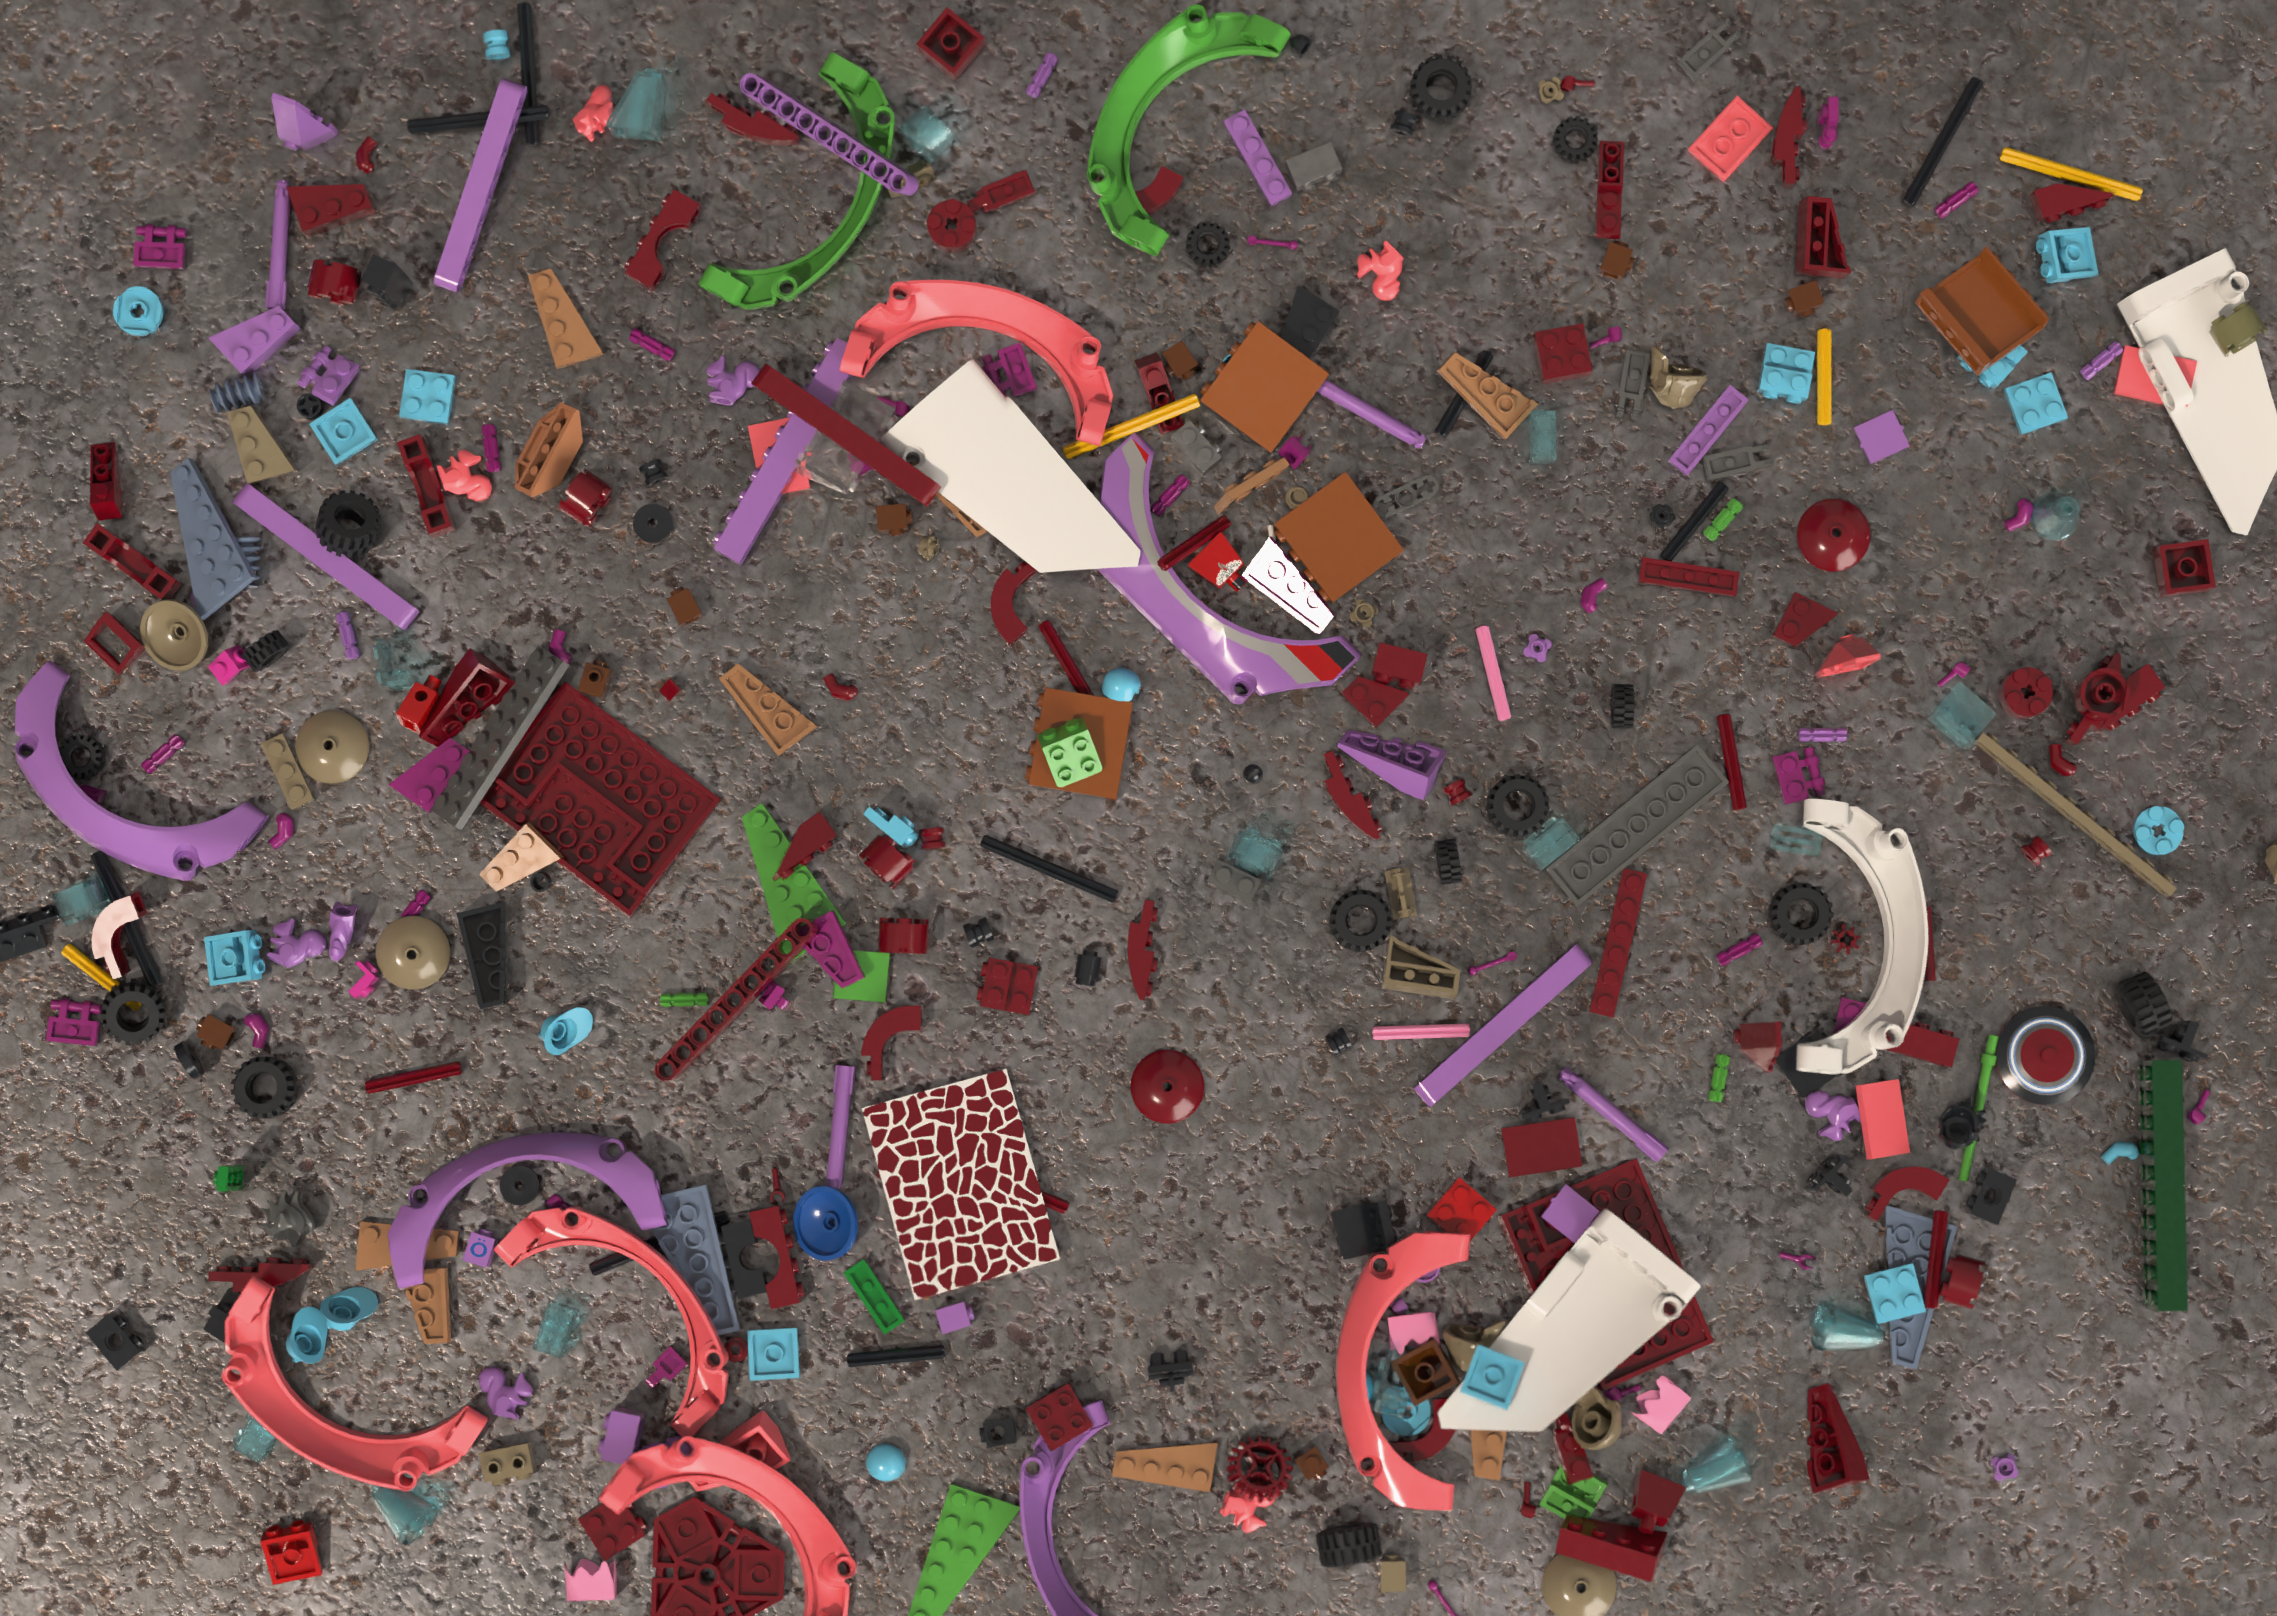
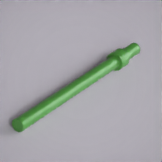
M1988 1036L1985 1054L1982 1053L1980 1062L1982 1063V1069L1973 1107L1976 1110H1983L1992 1066H1995L1997 1059L1995 1052L1998 1036ZM1977 1141L1965 1147L1958 1180L1968 1182Z

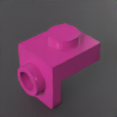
M240 645L224 650L208 666L222 686L228 684L243 669L250 667L242 657L245 650Z
M358 960L355 964L365 974L348 991L356 999L369 996L375 989L373 985L380 978L376 974L378 969L370 961Z

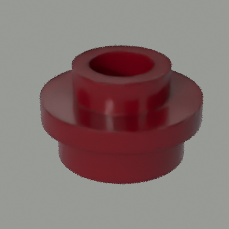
M731 1338L724 1345L728 1352L729 1361L740 1362L748 1355V1344L742 1338ZM734 1345L740 1347V1353L737 1355L731 1351Z

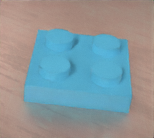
M406 369L399 417L402 419L449 425L456 376Z
M2051 372L2004 389L2020 436L2068 419Z
M351 398L309 424L336 466L378 440Z
M1913 1263L1863 1275L1876 1324L1926 1312Z
M798 1327L747 1331L750 1381L800 1378Z
M1477 1345L1460 1393L1507 1411L1525 1362Z

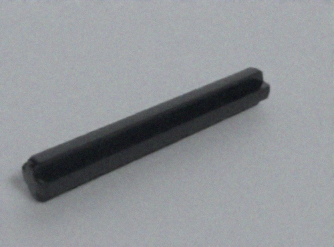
M1483 350L1474 364L1482 368L1483 371H1486L1493 359V355ZM1458 392L1435 429V433L1441 437H1447L1467 403Z
M1719 481L1662 551L1660 556L1663 560L1672 561L1727 493L1729 490L1727 485Z
M943 1345L849 1353L847 1355L848 1367L943 1359L945 1357V1348Z

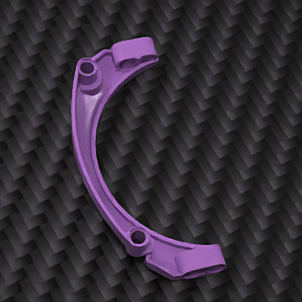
M48 661L32 677L17 697L15 734L22 738L15 746V756L24 776L40 799L61 822L81 839L115 859L145 871L188 881L195 877L199 864L203 868L210 867L231 859L237 851H242L265 825L269 817L249 801L213 820L180 827L145 825L117 816L98 805L79 788L68 773L58 750L55 736L56 711L64 686L71 675L52 661ZM29 750L32 751L33 754H31L30 756H23L21 755V752ZM182 863H188L192 867L190 869L183 870L179 867V865H181Z
M550 1132L521 1135L473 1150L446 1164L414 1186L409 1192L410 1206L404 1205L400 1207L388 1232L389 1251L399 1289L424 1283L425 1255L430 1236L438 1218L451 1199L463 1187L491 1169L511 1162L535 1159L558 1161L581 1168L605 1182L621 1197L634 1215L642 1231L667 1225L658 1181L655 1179L654 1171L633 1151L627 1152V1146L624 1141L586 1133ZM614 1142L621 1149L620 1154L616 1157L611 1156L609 1153V1146ZM419 1189H424L427 1192V1200L423 1203L419 1202L416 1198Z
M1102 1400L1082 1406L1093 1424L1092 1428L1054 1451L1049 1450L1040 1434L1033 1445L1036 1453L1026 1457L1021 1467L1020 1515L1025 1549L1037 1587L1053 1616H1100L1078 1596L1062 1571L1053 1542L1052 1510L1057 1486L1071 1458L1091 1436L1110 1424ZM1029 1461H1036L1040 1465V1471L1035 1474L1029 1473L1026 1469V1464Z

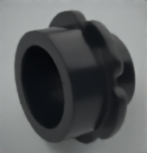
M1657 504L1652 508L1650 520L1656 527L1665 528L1666 525H1670L1674 520L1673 510L1668 505Z

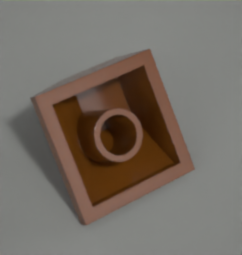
M1435 1338L1391 1361L1414 1406L1447 1390L1460 1381L1449 1358Z

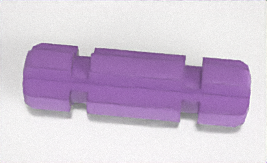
M1046 53L1043 59L1044 63L1040 64L1032 78V83H1029L1026 89V93L1033 98L1039 96L1040 88L1044 87L1052 73V67L1056 66L1058 57L1053 53Z
M2117 341L2113 342L2107 347V350L2105 349L2091 360L2090 364L2085 365L2080 370V374L2086 380H2089L2096 372H2099L2114 359L2113 357L2116 358L2123 352L2122 346Z
M348 612L336 614L337 624L340 625L338 629L342 644L346 647L344 650L346 658L349 660L360 657V652L355 645L357 641L353 626L349 623L351 622Z
M1800 728L1798 730V739L1800 742H1809L1810 740L1812 742L1846 741L1847 730L1846 728H1835V730L1833 728H1812V730L1810 728Z

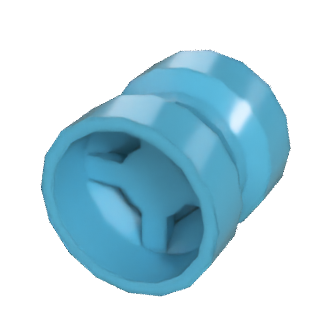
M491 30L483 33L484 42L487 44V49L485 50L486 59L502 60L510 57L509 47L506 46V41L508 40L507 31Z

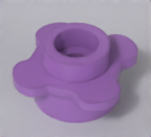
M1532 634L1528 638L1529 643L1524 648L1523 653L1526 657H1532L1537 659L1538 662H1544L1547 658L1546 652L1552 646L1551 641L1540 639L1536 634ZM1536 646H1539V647H1540V649H1539L1538 651L1535 650V647H1536Z
M2012 1454L1991 1459V1465L1994 1466L1995 1470L1994 1478L1997 1481L2018 1476V1470L2014 1463L2015 1457ZM2003 1465L2007 1466L2006 1470L2002 1469Z

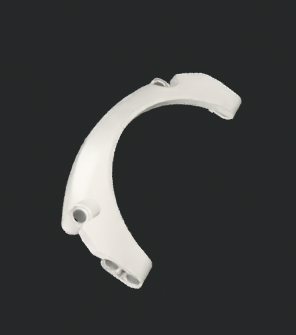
M1806 799L1804 800L1803 826L1834 842L1858 865L1874 892L1884 929V954L1880 975L1863 1009L1850 1023L1831 1036L1811 1043L1797 1044L1796 1070L1824 1074H1847L1877 1056L1876 1049L1893 1048L1903 1042L1918 1004L1926 969L1928 953L1926 902L1916 859L1904 830L1896 828L1890 831H1881L1882 824L1859 807L1849 806L1846 802ZM1891 837L1895 841V846L1891 843ZM1886 1032L1890 1035V1042L1886 1039Z

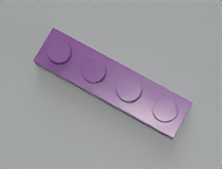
M1245 109L1224 120L1223 123L1269 205L1273 206L1291 196L1292 192Z
M1729 385L1668 462L1685 476H1688L1749 399Z

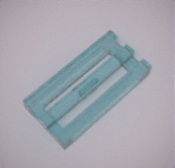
M1780 825L1772 826L1770 850L1819 857L1822 840L1821 834L1807 829ZM1778 831L1815 836L1816 841L1778 836ZM1783 841L1815 846V850L1776 845V842Z

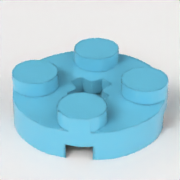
M135 286L126 289V292L116 298L113 305V316L119 327L126 333L133 336H145L158 330L163 320L164 308L161 299L151 290ZM138 305H141L144 314L137 318L136 314L132 313V311L137 309Z
M2153 806L2143 810L2133 822L2132 832H2134L2136 845L2143 852L2150 855H2165L2174 851L2183 838V822L2173 810L2164 806ZM2161 825L2164 834L2163 836L2158 835L2155 837L2153 835L2155 831L2152 827Z
M1404 1386L1391 1390L1383 1399L1381 1406L1384 1424L1391 1432L1397 1435H1416L1423 1431L1429 1423L1431 1414L1429 1400L1414 1406ZM1402 1405L1406 1407L1412 1406L1410 1410L1412 1415L1409 1418L1406 1415L1403 1417L1399 1415Z

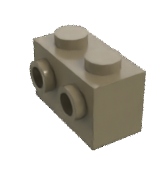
M531 1441L478 1453L484 1483L491 1482L492 1486L507 1483L506 1478L515 1476L516 1481L531 1478L530 1473L537 1471Z

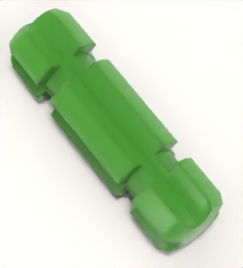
M1731 499L1726 505L1728 508H1723L1711 522L1713 525H1709L1704 530L1703 534L1707 539L1715 541L1720 535L1719 531L1723 532L1735 518L1734 514H1738L1743 509V505L1738 500Z
M706 992L697 993L696 995L695 993H674V995L665 993L660 996V1004L662 1007H672V1005L674 1007L695 1006V1004L707 1006L709 1004V995Z
M1716 1055L1715 1064L1717 1065L1713 1070L1712 1090H1710L1708 1097L1710 1101L1721 1102L1724 1093L1722 1089L1725 1088L1728 1072L1726 1067L1729 1066L1730 1062L1729 1055Z

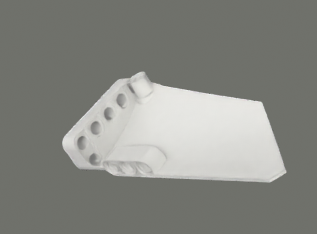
M2224 248L2136 291L2117 303V306L2140 347L2138 352L2139 358L2231 532L2248 535L2265 493L2277 470V412L2257 342L2255 341L2235 354L2230 350L2229 356L2224 357L2209 333L2212 321L2222 315L2225 317L2230 316L2234 313L2233 309L2246 302L2244 292L2249 287L2248 277L2244 273L2236 271V266L2230 254ZM2174 356L2197 361L2192 388L2188 385Z
M974 359L968 361L939 385L881 438V441L889 450L905 461L909 456H916L919 459V463L914 467L941 486L938 492L1039 573L1138 567L1140 549L1013 400L1002 394Z
M1607 1209L1602 1210L1570 1251H1567L1489 1348L1525 1362L1508 1410L1506 1411L1460 1393L1463 1380L1438 1411L1441 1428L1543 1431L1668 1322L1677 1318L1700 1289V1285ZM1664 1303H1670L1674 1307V1314L1672 1316L1665 1314L1663 1311Z

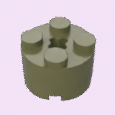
M2246 302L2233 309L2234 313L2230 316L2225 317L2222 315L2211 322L2212 326L2209 333L2224 357L2229 356L2230 350L2233 354L2241 351L2258 340L2255 335L2260 332L2264 335L2268 331L2252 305L2248 306Z

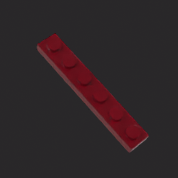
M1625 868L1621 872L1589 1008L1590 1013L1614 1018L1647 878L1646 873Z

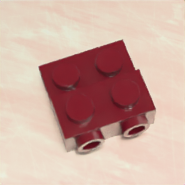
M989 957L988 962H983L981 976L985 977L984 987L979 986L976 1000L981 1001V1007L1029 1015L1038 966Z
M633 1502L620 1514H617L603 1503L578 1519L604 1561H607L648 1534L645 1530L648 1528L645 1520L641 1515L637 1517L632 1509L635 1507Z

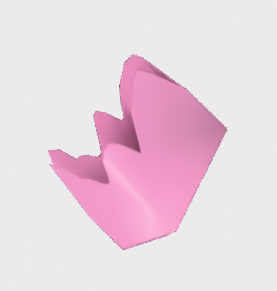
M1434 1311L1387 1317L1390 1354L1391 1349H1397L1398 1353L1402 1355L1405 1345L1408 1344L1416 1349L1429 1342L1431 1338H1435L1441 1347Z
M1661 1376L1657 1379V1385L1660 1390H1649L1637 1396V1402L1642 1414L1631 1412L1660 1434L1667 1429L1691 1399L1667 1376Z
M582 1558L572 1576L568 1573L566 1562L564 1561L567 1601L611 1600L617 1597L616 1561L611 1562L609 1566L604 1561L601 1563V1567H599L596 1563Z

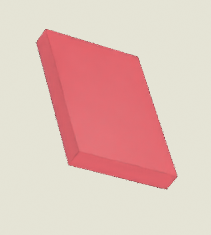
M1737 95L1687 151L1724 183L1769 134L1773 127Z
M2123 346L2113 394L2164 405L2139 358L2138 352L2140 348ZM2174 356L2188 385L2192 388L2197 361Z
M790 418L748 426L756 468H761L765 461L762 459L765 451L769 446L773 448L777 441L774 437L781 425L785 427ZM803 457L802 461L797 464L789 483L785 485L781 493L786 494L811 489L805 458Z
M1899 1079L1856 1085L1867 1160L1910 1153Z

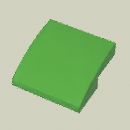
M853 950L866 978L845 988H841L834 981L833 998L885 1003L890 953Z
M1560 1464L1539 1505L1565 1519L1566 1515L1589 1519L1608 1482L1593 1474L1592 1479L1568 1485L1562 1465Z

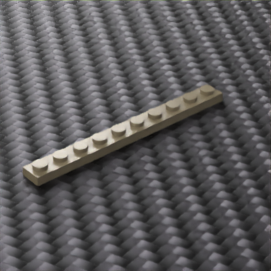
M1983 732L1978 734L1973 740L1974 744L2164 897L2171 896L2177 888L2172 885L2174 881L2169 876L2156 872L2153 869L2154 865L2144 857L2140 859L2133 853L2135 850L2132 846L2124 841L2120 843L2114 838L2115 833L2106 826L2100 827L2095 823L2096 818L2086 810L2082 812L2075 807L2077 803L2067 795L2063 797L2056 791L2057 787L2047 779L2043 781L2037 776L2038 771L2031 765H2023L2018 761L2019 756L2009 748L2005 750L1998 745L2000 741L1994 735Z

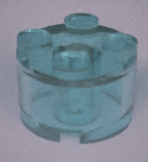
M923 105L898 129L906 139L910 138L913 144L911 146L919 156L923 155L929 163H932L956 141L946 124L941 119L938 120L935 116H932L935 112L928 106Z
M1246 827L1245 831H1238L1226 859L1228 861L1231 859L1235 860L1234 866L1251 875L1259 877L1260 873L1266 874L1265 879H1271L1283 853L1281 849L1282 843L1270 837L1267 840L1259 836L1260 832L1250 827Z
M99 877L51 895L62 923L65 922L66 926L87 919L86 913H88L89 917L97 915L109 905Z

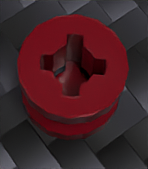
M1464 778L1442 789L1443 793L1450 798L1449 804L1451 807L1473 795L1470 790L1466 789Z
M944 827L920 829L919 834L923 839L921 850L944 848L945 842L942 840Z
M2037 835L2032 838V842L2029 845L2021 847L2024 856L2035 867L2041 864V860L2044 857L2048 858L2052 855L2048 845Z

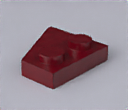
M1358 676L1341 693L1375 729L1409 696L1406 691Z

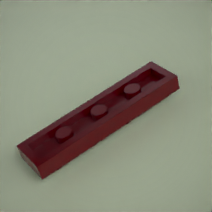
M1642 557L1638 582L1736 597L1740 572Z

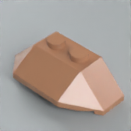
M560 402L556 405V408L550 410L539 419L516 462V482L514 484L516 490L535 497L560 485L583 442L579 410Z

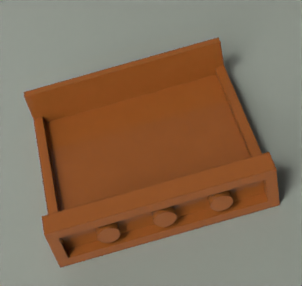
M1987 246L1983 248L1977 257L1936 286L1923 290L1915 301V304L1977 376L2043 330L2050 320L2046 311L2035 303L2028 290L2022 288L2016 281L2014 274L2003 266L1996 253L1990 251Z
M1259 319L1256 324L1254 322L1249 324L1243 332L1246 335L1242 343L1238 341L1229 352L1232 355L1227 364L1224 361L1221 362L1214 372L1218 375L1213 383L1207 381L1199 393L1203 395L1200 399L1201 402L1271 453L1326 380L1330 371L1315 363L1265 326Z
M1346 471L1274 523L1276 530L1273 533L1281 544L1285 542L1288 545L1290 557L1295 563L1300 561L1305 568L1302 572L1310 583L1314 581L1320 588L1317 590V593L1325 603L1329 600L1332 605L1336 600L1393 558H1397L1404 551Z
M1045 687V692L1039 694L1038 707L1042 708L1040 717L1035 718L1033 731L1038 732L1037 735H1039L1048 728H1057L1071 719L1083 717L1103 769L1097 774L1064 787H1058L1037 737L1036 742L1031 741L1029 755L1033 756L1032 766L1027 765L1025 780H1029V786L1032 787L1038 786L1117 801L1133 702L1117 701L1105 697Z

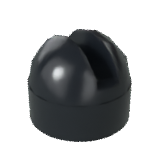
M1302 34L1295 35L1291 40L1292 50L1299 56L1304 55L1312 44V40Z
M1255 764L1248 765L1243 772L1244 780L1249 784L1259 783L1263 777L1262 769ZM1257 769L1259 773L1249 779L1247 775Z
M545 872L535 873L530 879V885L536 892L546 891L552 884L550 875ZM545 879L546 882L539 886L538 883Z

